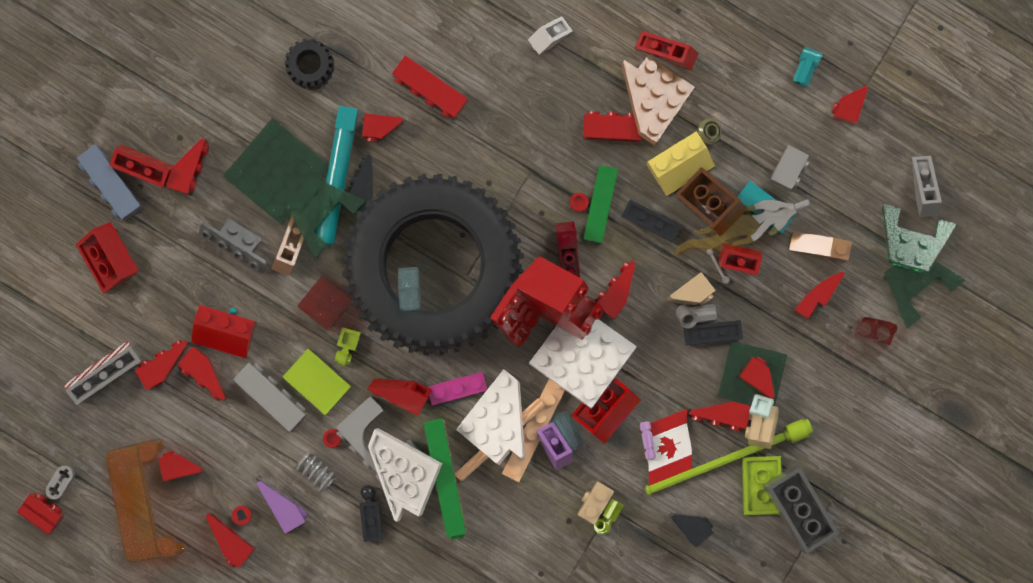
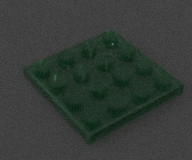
M272 118L226 171L223 177L282 226L328 172L329 165Z

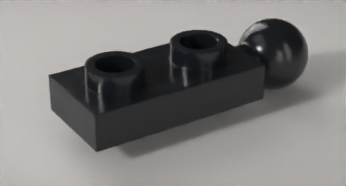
M365 485L360 491L361 497L365 499V503H359L364 542L383 540L379 501L373 502L376 491L373 486Z

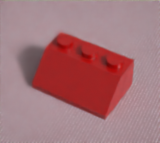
M111 222L93 228L75 244L103 294L128 281L139 272Z
M199 305L193 323L191 342L246 359L257 322Z
M614 378L592 409L581 403L571 417L605 444L640 403L641 399L627 386Z

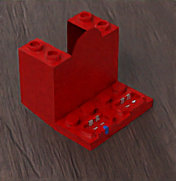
M539 256L511 285L490 318L511 344L519 348L527 340L530 330L536 326L539 317L583 340L591 332L595 320L600 318L603 307L598 300L586 295L589 287L583 279Z

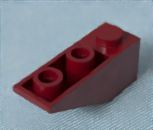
M575 222L555 223L559 265L562 269L580 278Z

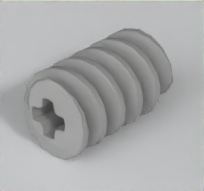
M309 450L298 461L296 471L303 469L302 476L309 475L308 482L315 480L313 487L315 488L320 485L318 492L321 493L336 478L332 479L333 471L328 474L326 473L328 466L321 468L322 461L315 462L316 455L311 458L309 457L312 452Z

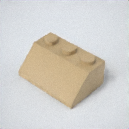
M701 272L671 294L666 300L672 303L693 306L698 303L703 305L714 297L712 293L715 292V289Z

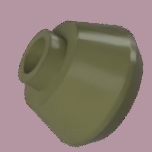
M708 118L700 123L697 133L704 143L715 144L721 138L722 129L715 119Z

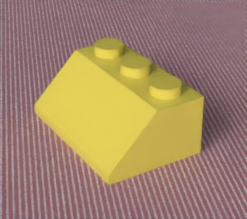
M697 131L649 160L646 164L666 196L683 187L701 167L706 171L715 167L710 153Z

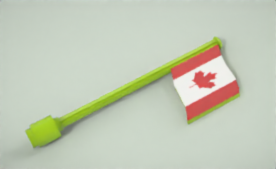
M687 408L650 423V432H652L654 442L653 450H655L656 458L648 460L649 486L646 485L645 491L651 496V493L764 448L748 446L692 469V448L687 427ZM800 419L785 425L786 430L774 436L772 445L784 440L795 443L810 437L813 430L809 420Z

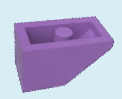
M554 422L536 430L544 451L556 471L573 462V452Z

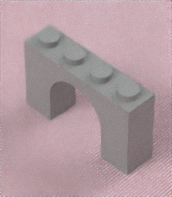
M370 396L336 428L339 430L337 435L343 441L347 439L351 444L349 448L356 455L360 454L364 458L362 461L369 470L373 468L377 473L370 451L364 442V433L368 425L384 409ZM411 439L406 442V444L421 451ZM377 473V474L375 475V477L380 481L379 476H378V473Z

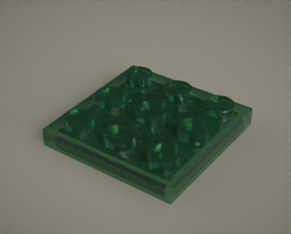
M731 341L717 397L752 405L755 394L767 397L738 377L752 357L755 359L760 357L767 362L766 366L770 369L774 397L772 399H774L773 406H775L787 354Z

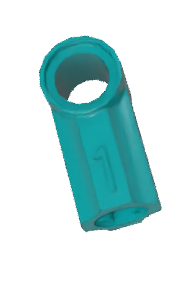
M804 46L798 61L800 63L792 82L808 87L823 53Z

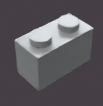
M788 145L769 181L787 191L792 190V188L796 189L801 180L798 177L801 170L805 171L809 164V161H807L809 155Z

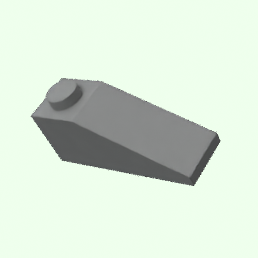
M931 156L912 157L919 216H938L942 201Z

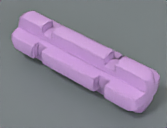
M641 422L640 429L643 432L641 434L643 446L646 449L645 457L648 460L656 458V453L653 450L654 442L652 432H650V422Z

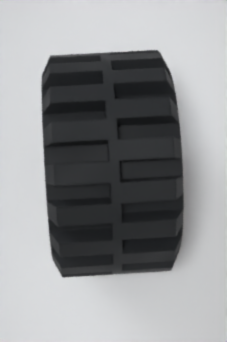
M302 39L303 42H295V46H291L289 48L290 52L286 53L285 56L286 71L291 80L297 86L299 85L301 88H308L309 90H313L314 87H317V89L321 88L320 85L322 84L326 85L328 83L327 80L332 78V72H334V59L327 46H324L320 41H315V39L308 41L307 39ZM309 54L318 56L321 65L315 73L304 74L300 71L299 62L304 56Z

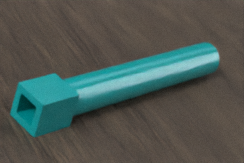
M339 106L335 124L336 130L315 242L318 243L319 247L329 248L335 242L352 143L359 116V110L356 108Z

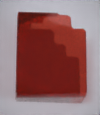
M859 317L854 337L890 345L895 332H897V324L870 317ZM863 322L871 326V333L867 336L859 333L861 323ZM880 327L889 329L890 336L888 339L880 340L877 337V330Z

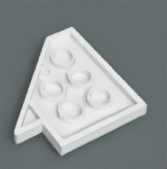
M504 369L456 429L498 465L502 463L510 451H513L521 459L525 458L520 382Z
M374 429L368 448L394 521L401 520L405 509L417 516H421L442 463L381 429Z

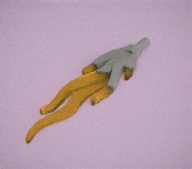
M807 199L794 204L776 200H764L751 206H745L747 208L745 211L764 209L765 211L758 215H741L721 237L716 234L706 239L688 240L682 243L675 250L674 254L676 255L689 247L715 248L726 240L739 235H748V237L733 242L732 246L748 244L761 237L775 223L769 232V235H773L780 231L797 211L810 207V201ZM707 226L704 229L695 230L694 233L706 234L713 230Z

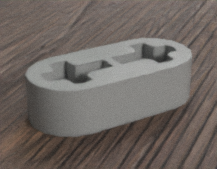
M61 466L56 470L46 487L48 498L52 500L59 499L65 494L75 476V471L71 466ZM69 470V478L66 477L63 479V481H60L63 477L61 471ZM59 483L58 491L60 493L53 496L51 487L54 488Z

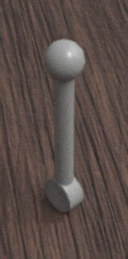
M708 248L706 253L710 255L722 277V283L728 284L730 281L729 277L725 276L713 254L714 250Z

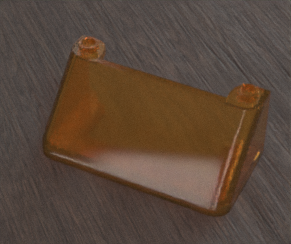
M153 439L114 448L106 455L126 559L132 563L176 556L185 552L183 543L175 542L172 539V535L157 538L143 462L156 460L157 452L164 448L162 439Z

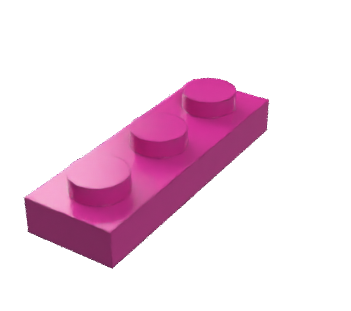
M483 372L428 386V388L432 389L429 396L432 405L487 391Z

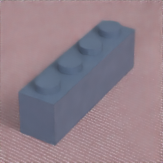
M95 144L77 157L80 162L78 164L79 168L84 174L86 172L91 177L89 179L90 183L95 189H100L102 192L100 194L101 198L106 204H111L113 207L111 212L117 219L121 218L126 221L143 209L141 203L116 169L109 166L110 161L99 146Z

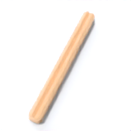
M536 399L522 412L523 426L545 407L541 399ZM480 450L455 473L456 477L463 481L488 456Z

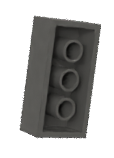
M794 465L762 485L802 552L808 554L839 534L800 467Z

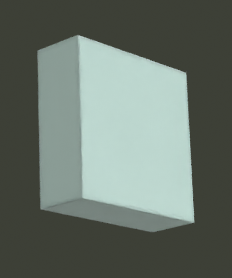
M755 394L749 413L768 419L774 399Z

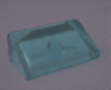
M566 411L553 417L571 450L574 451L584 444L582 437Z

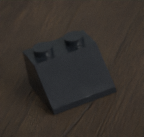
M673 512L669 514L671 519L695 547L714 533L712 531L714 526L707 517L702 518L699 515Z

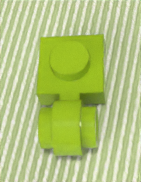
M342 327L337 346L343 349L341 351L337 350L334 360L339 365H350L352 354H349V350L356 351L361 332Z
M611 499L604 508V514L602 515L604 519L600 518L595 523V531L601 535L608 534L611 530L612 522L616 521L624 505Z

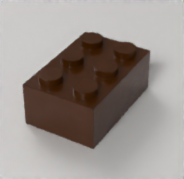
M702 167L675 194L686 208L720 237L747 209L737 196Z

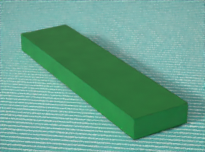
M599 165L583 240L602 244L618 172L616 168Z

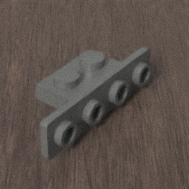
M231 219L226 222L220 231L206 222H202L199 234L204 239L210 240L221 250L233 255L235 259L249 265L252 270L263 274L267 261L253 253L261 243L262 239Z

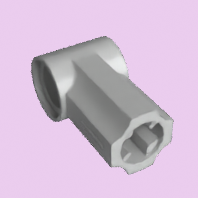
M683 304L676 309V316L684 328H692L698 323L713 322L717 319L714 304L694 307Z

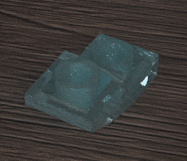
M418 267L398 268V290L401 311L420 309L421 291L419 289Z

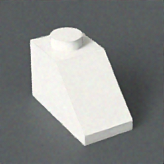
M561 16L540 27L528 41L540 55L571 34L573 30Z

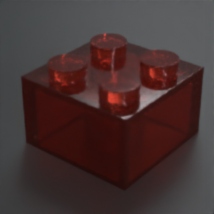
M321 276L297 307L327 331H330L351 305V299Z

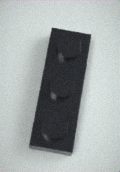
M631 199L621 216L673 243L681 227L678 223Z
M741 320L700 324L692 328L683 327L685 346L743 339Z

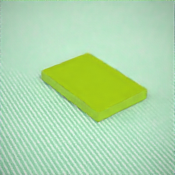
M309 348L283 376L288 383L324 415H327L351 388L346 381Z
M781 456L742 457L743 515L779 514L762 485L782 473Z

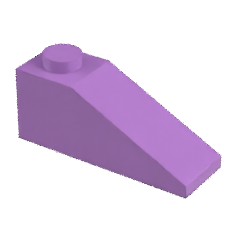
M259 481L256 483L285 534L307 521L306 517L308 515L302 506L299 508L298 504L265 482Z

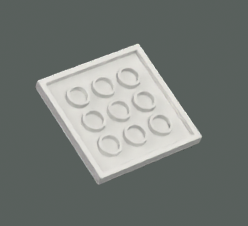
M599 319L595 320L591 332L583 340L556 326L529 362V365L592 409L637 346Z

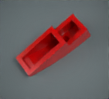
M841 271L817 284L800 300L793 312L808 319L817 304L821 307L826 306L845 273Z

